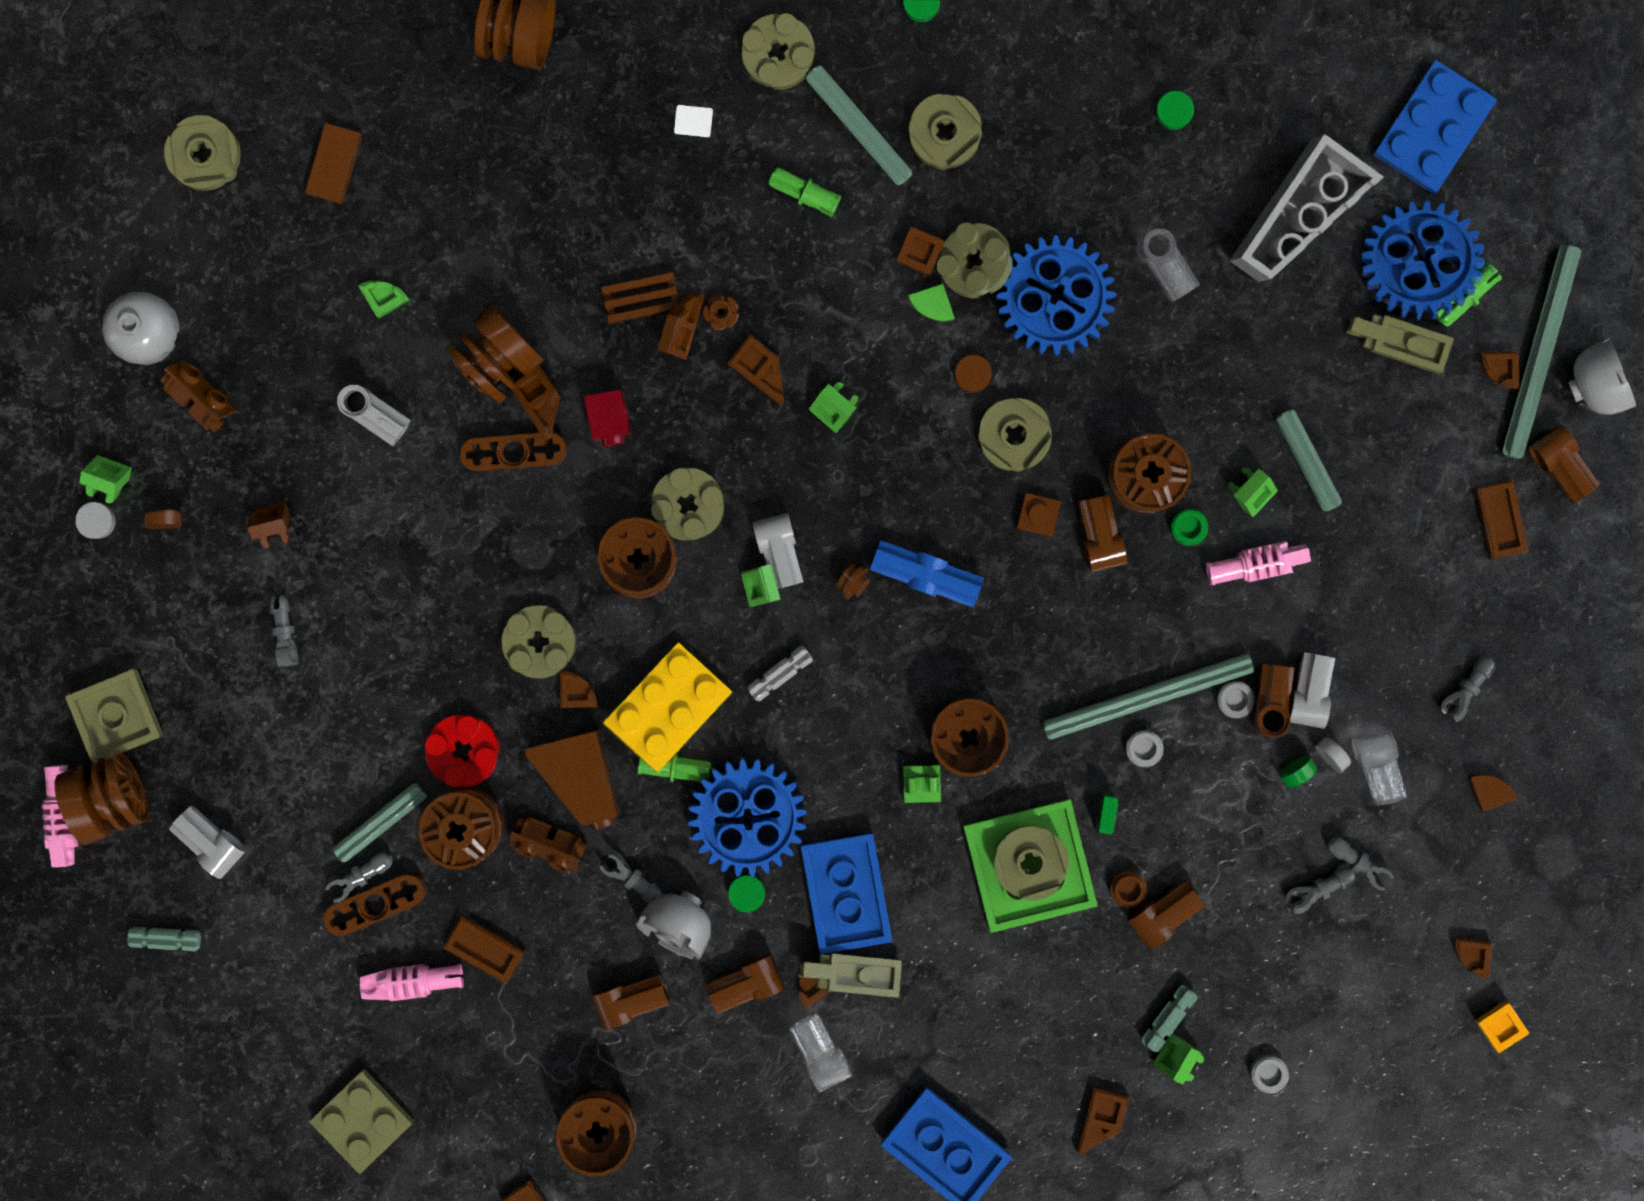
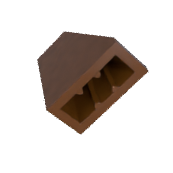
M600 729L524 749L528 760L581 826L591 824L592 829L595 830L614 824L613 818L618 817L621 812Z

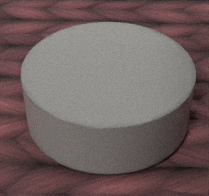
M90 502L83 505L77 512V529L87 538H105L115 527V514L106 504Z
M1231 681L1219 689L1216 701L1219 710L1224 715L1231 718H1242L1252 711L1255 704V696L1252 689L1245 683Z
M1139 730L1130 735L1126 742L1125 750L1127 757L1132 763L1140 767H1150L1161 759L1163 743L1155 733L1148 730Z
M1325 737L1315 746L1319 755L1337 772L1342 773L1351 764V759L1347 753L1331 738Z
M1270 1054L1262 1055L1252 1063L1250 1068L1251 1080L1262 1092L1276 1093L1282 1090L1288 1082L1289 1073L1287 1066L1277 1056Z

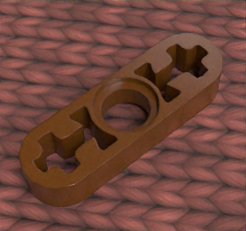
M552 432L550 439H552L553 444L560 445V451L554 453L553 459H549L545 453H534L536 461L530 462L532 451L528 440L535 439L534 447H544L547 445V441L540 433L472 438L461 447L460 459L466 468L476 472L555 466L564 461L568 453V447L564 438ZM513 441L521 443L524 448L523 458L515 463L509 462L504 456L506 445ZM498 442L496 454L500 464L494 465V457L482 458L481 465H476L475 460L469 459L468 454L474 452L475 445H479L480 450L494 451L492 443Z
M405 873L330 906L324 915V925L335 936L348 935L417 905L426 895V883L418 874ZM403 881H407L409 885L415 884L418 890L413 893L414 899L411 900L408 895L397 898L395 903L398 907L394 908L391 894L404 887ZM386 887L391 888V894L386 890ZM377 894L384 899L385 909L381 914L375 915L367 910L366 899L369 895ZM357 901L358 912L365 921L360 922V915H357L346 922L347 928H344L342 923L335 924L333 918L338 915L337 909H340L342 914H346L356 909L352 902Z

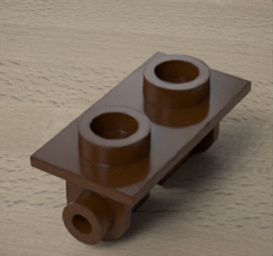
M184 360L164 369L166 374L160 381L164 384L163 390L182 407L186 406L192 399L195 403L188 413L205 430L210 428L213 432L217 431L224 423L221 420L222 418L236 413L237 409L228 402L226 395L211 386L195 366L188 364Z
M529 816L527 819L519 817L514 830L520 832V834L515 832L510 834V845L514 846V850L518 854L528 858H534L535 855L548 860V864L559 871L568 872L569 869L575 872L578 871L580 859L575 856L582 858L588 845L581 842V837L558 829L552 841L547 839L552 827L551 825Z

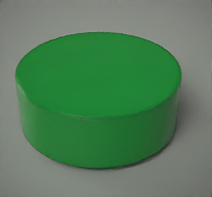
M903 0V8L906 15L916 22H927L933 19L938 13L940 0Z
M1172 91L1165 94L1156 107L1158 122L1169 130H1179L1185 127L1194 114V105L1191 98L1180 91Z
M1182 510L1172 518L1170 532L1174 540L1179 544L1185 546L1196 545L1206 537L1208 522L1205 516L1197 510Z
M1303 756L1287 765L1279 773V777L1287 788H1294L1312 778L1317 772V766L1310 756Z
M750 874L741 875L730 885L729 900L733 907L741 912L755 911L764 901V884L756 876L751 877Z

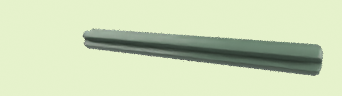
M1561 245L1558 250L1502 448V454L1511 458L1521 459L1525 454L1581 256V249L1573 245Z
M1243 654L1044 720L1043 729L1048 739H1055L1250 674L1254 671L1253 663L1249 655Z

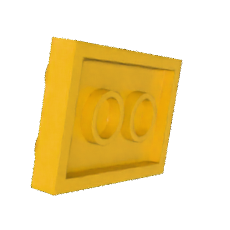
M678 642L603 724L658 774L732 694V691Z

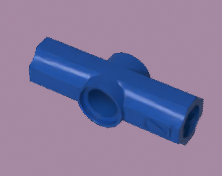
M881 540L870 568L874 572L905 582V586L935 597L938 594L949 598V600L971 607L975 605L984 580L983 577L948 565L949 562L919 551L914 553L903 547Z

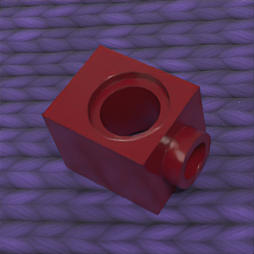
M615 390L584 396L592 440L595 442L602 441L603 447L623 444V437L632 435L624 392Z

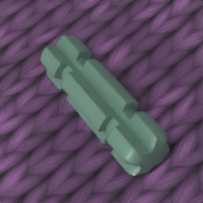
M132 927L128 931L127 943L128 946L134 948H143L147 945L150 949L177 950L182 947V951H196L201 945V932L198 930L182 932L181 929L167 928L147 930V927Z
M1184 985L1178 987L1172 995L1175 998L1173 1002L1169 1000L1153 1021V1029L1148 1028L1142 1036L1141 1041L1152 1051H1160L1166 1042L1164 1037L1166 1035L1171 1036L1187 1014L1184 1010L1187 1007L1190 1009L1196 1002L1198 996Z

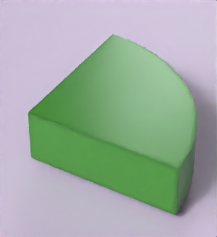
M369 281L359 285L360 290L377 318L383 317L410 301L405 292L387 282Z
M943 284L908 295L914 309L923 316L939 322L955 319Z

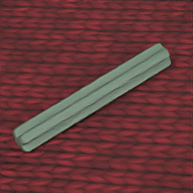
M820 65L813 68L806 76L807 82L895 184L901 185L911 177L912 170L826 70Z

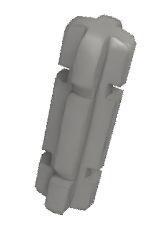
M799 646L790 653L791 657L788 659L785 657L766 671L762 679L757 678L748 685L747 689L756 701L764 699L770 694L769 691L772 688L773 690L777 689L798 673L797 669H803L812 662L813 658L804 646Z

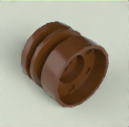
M481 0L475 18L474 47L476 56L488 59L493 53L494 60L503 62L512 47L513 62L516 66L540 70L545 63L551 44L556 1L521 0L519 3V0Z
M489 304L472 321L482 336L476 341L468 334L461 332L458 336L468 349L463 352L454 343L450 342L445 347V350L451 356L456 369L479 392L492 397L498 403H502L507 397L496 384L501 380L514 391L517 385L508 372L515 368L520 373L529 376L545 359Z
M1144 434L1125 442L1114 452L1108 465L1107 482L1112 496L1123 507L1136 513H1154L1174 506L1185 495L1191 482V464L1186 451L1175 440L1162 434ZM1148 463H1151L1152 469H1159L1160 472L1159 476L1154 477V483H1151L1149 477L1143 478L1142 471L1148 469Z
M633 517L620 520L607 530L599 544L597 558L600 572L612 589L625 597L644 599L656 596L668 587L675 576L677 556L673 540L662 526L650 519ZM636 551H641L644 557L649 558L648 562L642 563V569L639 570L635 568L633 563H629V558H634Z
M963 699L949 704L939 713L932 726L931 746L935 758L946 770L958 776L976 777L990 772L1001 763L1008 749L1009 731L1005 719L994 706L982 700ZM974 729L978 733L975 737L979 742L976 747L969 745L966 749L960 745L963 740L959 735L962 730L969 732Z
M120 751L106 755L105 759L93 760L91 770L82 765L56 776L54 783L58 807L71 834L83 845H88L111 836L114 828L123 831L129 829L131 824L136 826L148 820V801L141 779L133 764Z
M461 787L437 797L425 808L419 821L418 837L423 851L434 863L446 869L463 870L477 865L497 849L504 835L505 820L499 804L491 795L477 788ZM455 823L466 826L467 830L462 833L463 836L461 834L456 836L452 834L451 830L456 827Z
M592 1090L579 1095L567 1107L557 1127L556 1145L562 1160L572 1170L585 1176H604L616 1171L628 1159L637 1136V1120L632 1107L621 1096L608 1090ZM595 1122H599L600 1127H607L608 1129L604 1132L602 1138H598L596 1133H590L589 1131Z

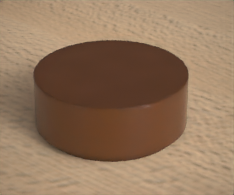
M978 355L964 357L959 361L955 369L957 385L969 393H977L985 389L992 377L990 364L986 359Z
M154 510L144 514V528L172 529L182 527V514L177 510Z

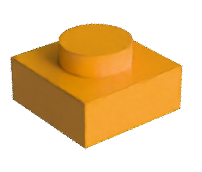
M1506 1000L1475 1020L1498 1054L1530 1034L1510 1003Z

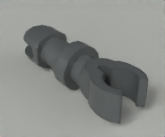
M280 595L278 601V598L273 596L270 599L271 615L274 616L275 623L272 635L277 636L275 649L278 667L298 665V652L291 634L295 633L294 626H290L288 612H290L288 599L286 596Z
M1483 656L1476 661L1467 679L1462 678L1459 682L1460 689L1454 692L1453 695H1449L1442 702L1441 711L1443 714H1447L1450 706L1459 704V710L1453 714L1456 722L1464 718L1472 696L1477 697L1481 692L1479 687L1485 679L1491 677L1496 669L1495 662L1491 657Z
M1333 837L1329 840L1328 849L1332 855L1339 860L1343 859L1351 865L1350 868L1355 873H1363L1376 889L1385 891L1383 884L1375 881L1376 876L1373 872L1377 874L1383 872L1388 874L1390 879L1394 878L1392 872L1387 867L1371 862L1368 854L1363 851L1358 853L1350 847V843L1340 837Z
M610 850L608 856L617 862V867L611 868L605 861H602L599 865L600 870L605 875L624 881L623 886L628 890L633 888L642 895L641 899L647 903L660 895H664L663 890L655 883L650 884L641 877V871L637 868L633 871L625 862V858L615 850Z
M380 852L371 857V861L363 866L356 865L351 868L350 874L331 879L327 883L325 890H329L333 885L343 886L346 884L343 888L344 892L339 896H335L333 903L344 900L356 886L360 885L363 887L369 883V878L377 873L382 874L392 865L391 855L387 852Z
M1341 867L1333 871V875L1324 880L1320 877L1313 880L1314 885L1291 889L1287 893L1286 899L1291 902L1295 897L1305 898L1302 904L1294 906V914L1304 913L1317 899L1325 900L1330 897L1331 892L1339 888L1343 890L1351 886L1355 881V872L1350 867Z

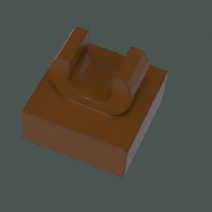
M286 502L250 510L247 529L252 540L260 538L261 545L264 548H269L271 542L270 535L279 534L283 544L288 543L290 512Z

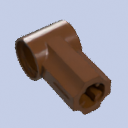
M1558 425L1528 447L1534 461L1543 471L1551 474L1570 503H1575L1588 496L1600 485L1578 454L1580 450L1575 438L1564 426Z
M1110 495L1079 501V510L1086 536L1084 548L1090 572L1127 565L1126 549L1123 537L1117 530Z
M1261 664L1256 710L1252 716V726L1259 735L1279 737L1289 729L1291 724L1289 708L1294 668ZM1270 710L1274 711L1279 717V725L1273 731H1268L1264 727L1262 720L1264 714Z
M1184 880L1157 901H1150L1138 908L1127 918V922L1146 948L1152 950L1167 941L1174 934L1176 927L1205 907V905L1188 882Z
M770 954L755 958L743 964L739 970L717 978L705 985L711 1004L717 1014L753 999L754 1001L766 999L784 989Z
M661 974L625 986L623 984L613 985L592 994L603 1030L622 1026L634 1020L635 1016L670 1005L668 991Z

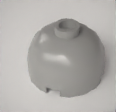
M134 291L120 295L108 305L103 315L102 333L105 343L117 357L129 363L150 365L162 361L173 351L176 345L174 342L177 338V332L179 333L180 326L176 312L166 300L152 293Z
M1610 339L1588 347L1577 357L1573 366L1575 379L1568 381L1576 402L1584 400L1591 411L1604 415L1621 413L1636 407L1631 388L1625 378L1622 365Z
M683 891L681 896L668 893L656 897L648 903L636 922L637 928L647 937L653 931L655 936L660 939L658 944L689 959H693L695 956L699 960L711 937V922L708 914L700 907L702 901L686 891Z

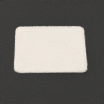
M678 105L674 133L710 137L713 109Z

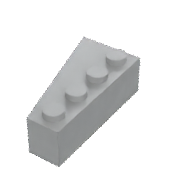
M1323 134L1311 139L1230 259V262L1258 282L1272 279L1301 253L1314 238L1332 225V222L1346 209L1354 205L1367 190L1375 186L1383 176L1327 135Z

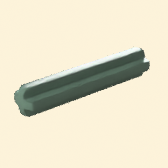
M1290 409L1278 415L1276 422L1322 510L1330 511L1338 507L1342 500L1296 412Z
M417 783L410 785L333 847V852L337 858L343 863L350 860L424 801L427 797L425 791Z

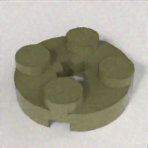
M784 13L764 16L754 22L743 36L742 59L746 71L754 81L766 87L784 90L796 86L806 78L813 64L815 54L814 41L808 28L793 15ZM778 43L780 46L786 45L788 47V50L784 52V60L779 61L776 56L772 58L768 56V53L772 50V44Z
M949 94L929 96L915 108L908 130L910 145L917 157L930 166L940 170L958 167L966 163L978 149L982 135L979 113L967 99L961 96ZM941 122L946 126L951 123L955 127L951 132L953 138L950 140L947 138L939 139L936 136L939 132L937 124Z
M195 115L183 119L176 125L178 127L173 131L172 135L168 136L164 146L165 162L169 171L184 185L195 190L209 191L223 186L226 182H230L236 177L241 158L240 145L232 130L224 123L210 116ZM200 144H205L206 148L211 150V156L203 163L201 159L194 158V152L200 150Z
M962 223L943 244L937 262V270L942 275L947 286L963 297L973 299L980 298V295L988 292L992 294L1004 285L1011 273L1013 263L1008 247L1009 243L999 231L989 225ZM977 252H981L979 256L983 260L981 266L974 265L972 269H969V258Z
M1010 398L997 402L985 413L979 425L978 442L984 456L994 466L1002 470L1019 472L1035 466L1047 454L1052 437L1050 422L1047 414L1036 403L1027 399ZM1018 425L1024 429L1021 433L1022 437L1025 438L1023 443L1020 444L1017 441L1013 444L1008 443L1006 440L1009 435L1005 432L1006 428L1009 426L1014 429Z
M678 468L665 475L656 485L651 499V511L657 524L662 526L670 537L682 541L698 540L711 534L720 524L725 510L723 494L716 480L706 472L695 468ZM692 494L696 497L694 503L698 508L696 512L688 511L684 515L680 512L682 506L678 503V500L681 496L687 498Z
M543 605L530 606L522 609L508 620L502 635V649L511 668L516 672L530 678H547L560 672L572 659L576 650V634L569 620L556 609ZM536 631H541L542 637L549 639V645L543 646L541 653L536 652V648L529 644V639L535 637Z
M1035 825L1020 826L1008 832L997 844L994 856V870L1000 884L1014 896L1026 900H1040L1056 892L1064 880L1069 867L1067 851L1061 840L1047 828ZM1030 852L1034 857H1041V862L1036 865L1037 871L1030 873L1028 868H1021L1020 862L1025 860V854Z

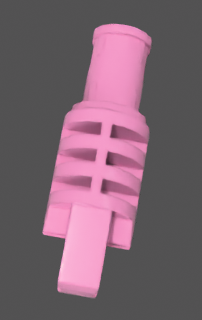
M1287 541L1241 550L1235 558L1212 563L1207 562L1206 572L1211 586L1240 578L1243 581L1252 582L1293 573L1292 566L1311 562L1309 548L1306 545L1301 544L1288 547Z
M68 765L44 767L47 799H44L42 803V818L44 820L45 848H49L52 867H68L73 865L74 847H78V841L71 834L62 817L55 795L54 781L56 776L68 771Z
M419 964L388 968L387 970L360 977L361 998L364 1000L397 1001L427 997L431 994L432 990L463 988L464 978H448L449 976L463 975L462 965L457 964L429 969L428 965Z

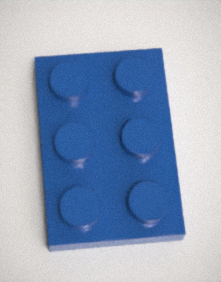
M1435 60L1372 155L1430 193L1435 194L1498 99Z
M873 832L801 845L820 955L892 942Z
M925 1086L880 1142L885 1150L949 1201H978L1012 1159L1011 1153L927 1086Z

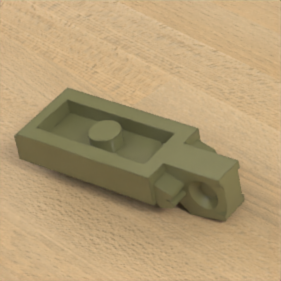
M1373 315L1371 322L1354 317V319H1350L1346 331L1347 334L1365 339L1362 347L1370 349V352L1436 374L1443 373L1454 341L1452 337L1386 315L1382 317Z
M841 954L820 955L819 963L799 962L798 977L817 979V988L825 989V991L899 998L902 961Z

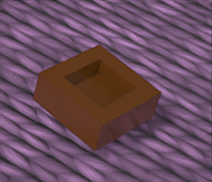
M910 227L896 262L930 276L945 241Z
M1025 493L1016 529L1053 537L1061 501Z

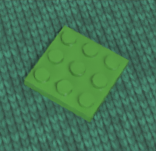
M1070 798L963 825L991 933L1098 906ZM1024 825H1035L1050 830L1061 840L1068 855L1069 867L1060 887L1052 895L1040 900H1026L1014 896L1003 888L994 870V856L997 844L1008 832ZM1031 852L1025 854V860L1020 862L1021 868H1028L1030 873L1037 871L1036 865L1041 862V857H1034Z

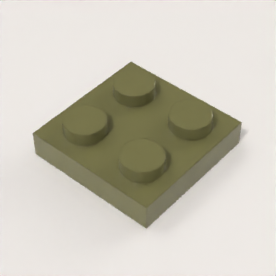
M137 669L129 670L65 696L91 762L99 758L105 759L106 755L120 751L124 753L164 736Z
M365 1069L310 1121L313 1127L359 1174L414 1122L405 1110Z

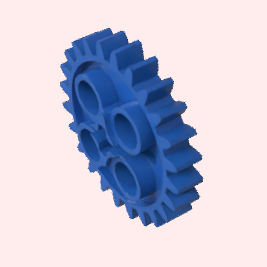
M1425 201L1423 210H1417L1414 202H1410L1408 213H1404L1397 206L1394 211L1395 219H1391L1384 214L1381 219L1383 228L1373 225L1371 234L1375 239L1366 238L1364 247L1369 251L1362 253L1361 262L1369 265L1363 267L1362 275L1364 277H1373L1368 281L1367 289L1374 290L1379 288L1375 300L1379 302L1388 298L1387 310L1389 312L1398 305L1402 307L1401 317L1403 318L1408 314L1409 310H1415L1416 320H1420L1423 311L1428 310L1431 318L1436 319L1438 308L1441 307L1449 315L1452 311V301L1462 307L1465 303L1463 293L1473 296L1476 287L1471 282L1481 281L1482 273L1476 269L1483 268L1485 264L1484 258L1477 257L1483 253L1484 244H1473L1478 239L1479 231L1467 232L1471 221L1469 218L1460 223L1456 221L1459 210L1455 209L1449 215L1444 214V203H1441L1436 211H1431L1429 201ZM1429 231L1436 232L1441 239L1437 242H1428L1422 237V234ZM1407 233H1411L1414 236L1417 248L1409 237L1406 236ZM1400 247L1407 252V255L1402 258H1394L1390 256L1388 250ZM1417 249H1418L1419 254H1420V256H1421V258H1422L1423 260H1428V259H1430L1429 265H1428V271H1427V267H1426L1425 263H1424L1422 260L1416 262L1417 253H1418V252H1417ZM1446 262L1452 263L1457 267L1458 271L1446 274L1439 269V265ZM1430 275H1432L1433 279L1436 281L1437 284L1440 285V287H1433L1430 281ZM1415 278L1420 280L1424 286L1421 289L1412 290L1404 282Z
M1054 235L1051 246H1047L1041 237L1038 239L1037 250H1034L1027 243L1024 245L1025 257L1018 253L1012 255L1013 261L1017 266H1012L1010 278L1002 286L1006 289V292L996 295V300L1006 302V306L998 310V315L1009 314L1010 319L1007 320L1003 327L1006 329L1015 326L1018 330L1014 334L1013 340H1017L1024 335L1027 338L1025 349H1029L1035 342L1039 344L1038 351L1040 355L1044 353L1047 346L1052 347L1054 356L1059 355L1061 346H1065L1070 355L1074 353L1075 342L1083 349L1088 346L1086 335L1096 340L1100 337L1098 330L1095 328L1096 325L1100 327H1107L1109 325V322L1102 314H1110L1115 310V308L1106 304V300L1116 297L1115 292L1106 290V287L1114 282V278H1103L1102 273L1109 265L1102 264L1097 266L1094 263L1099 256L1098 252L1091 254L1089 257L1085 255L1087 243L1084 242L1077 250L1073 248L1072 237L1067 240L1065 246H1060L1057 235ZM1045 262L1053 263L1058 268V277L1054 280L1044 279L1039 273V266ZM1027 280H1035L1040 286L1050 292H1053L1056 288L1061 289L1062 299L1083 307L1085 312L1080 314L1067 305V303L1060 300L1055 305L1050 303L1051 295L1039 288L1027 284ZM1076 280L1085 281L1090 287V295L1086 298L1076 297L1071 290L1072 283ZM1026 294L1037 296L1041 304L1040 309L1036 312H1027L1021 305V298ZM1058 312L1069 314L1072 318L1071 329L1062 331L1056 328L1053 323L1054 314Z
M740 757L737 768H733L728 760L725 761L726 771L723 773L715 767L711 768L715 779L710 781L702 777L700 780L706 789L704 792L693 790V796L699 800V803L688 805L689 811L697 814L696 817L688 819V826L699 827L698 830L691 834V839H703V842L697 848L698 852L701 854L710 850L711 853L708 857L710 865L720 859L721 871L725 872L730 864L734 865L735 875L738 877L743 867H748L751 877H754L756 866L760 865L767 874L769 873L768 862L772 860L781 867L783 864L779 855L785 853L793 856L794 853L789 846L790 842L797 844L802 842L801 838L795 834V830L806 829L805 823L797 820V817L807 814L805 808L796 807V804L804 799L802 793L791 794L797 786L796 782L792 780L784 784L783 781L787 775L786 771L783 769L774 775V764L771 761L764 769H761L760 760L757 757L753 760L751 767L746 765L743 757ZM763 788L772 790L774 795L769 804L758 805L754 802V795L758 790ZM732 792L737 796V802L732 808L723 809L719 807L717 799L722 793ZM745 809H750L752 815H762L772 811H779L780 813L778 817H752L750 820L751 824L745 825L740 818L726 820L721 823L714 821L718 816L741 817ZM764 825H772L777 829L775 837L770 841H762L757 837L759 828ZM729 828H734L741 833L738 842L732 845H726L720 840L721 834Z

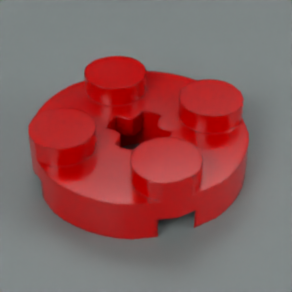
M458 714L442 720L433 728L425 742L426 760L430 770L440 781L450 787H471L483 782L493 773L498 761V754H500V743L494 729L486 721L471 715ZM460 741L463 745L469 743L472 746V750L468 752L470 757L468 761H464L462 757H455L456 742Z

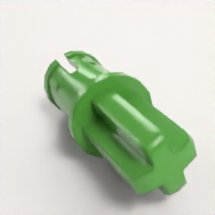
M775 168L769 179L771 187L798 199V205L801 206L803 203L831 218L842 197L813 183L812 178L806 181L781 168Z
M1485 262L1484 267L1478 269L1482 273L1481 281L1471 282L1476 287L1473 296L1463 293L1465 303L1462 307L1452 301V311L1449 315L1441 307L1438 308L1436 318L1441 324L1450 326L1468 308L1477 306L1480 303L1479 299L1502 279L1494 266Z
M676 753L658 774L640 758L638 774L670 778V782H674V779L701 782L700 779L702 777L710 780L712 766L709 761L677 757L678 753Z

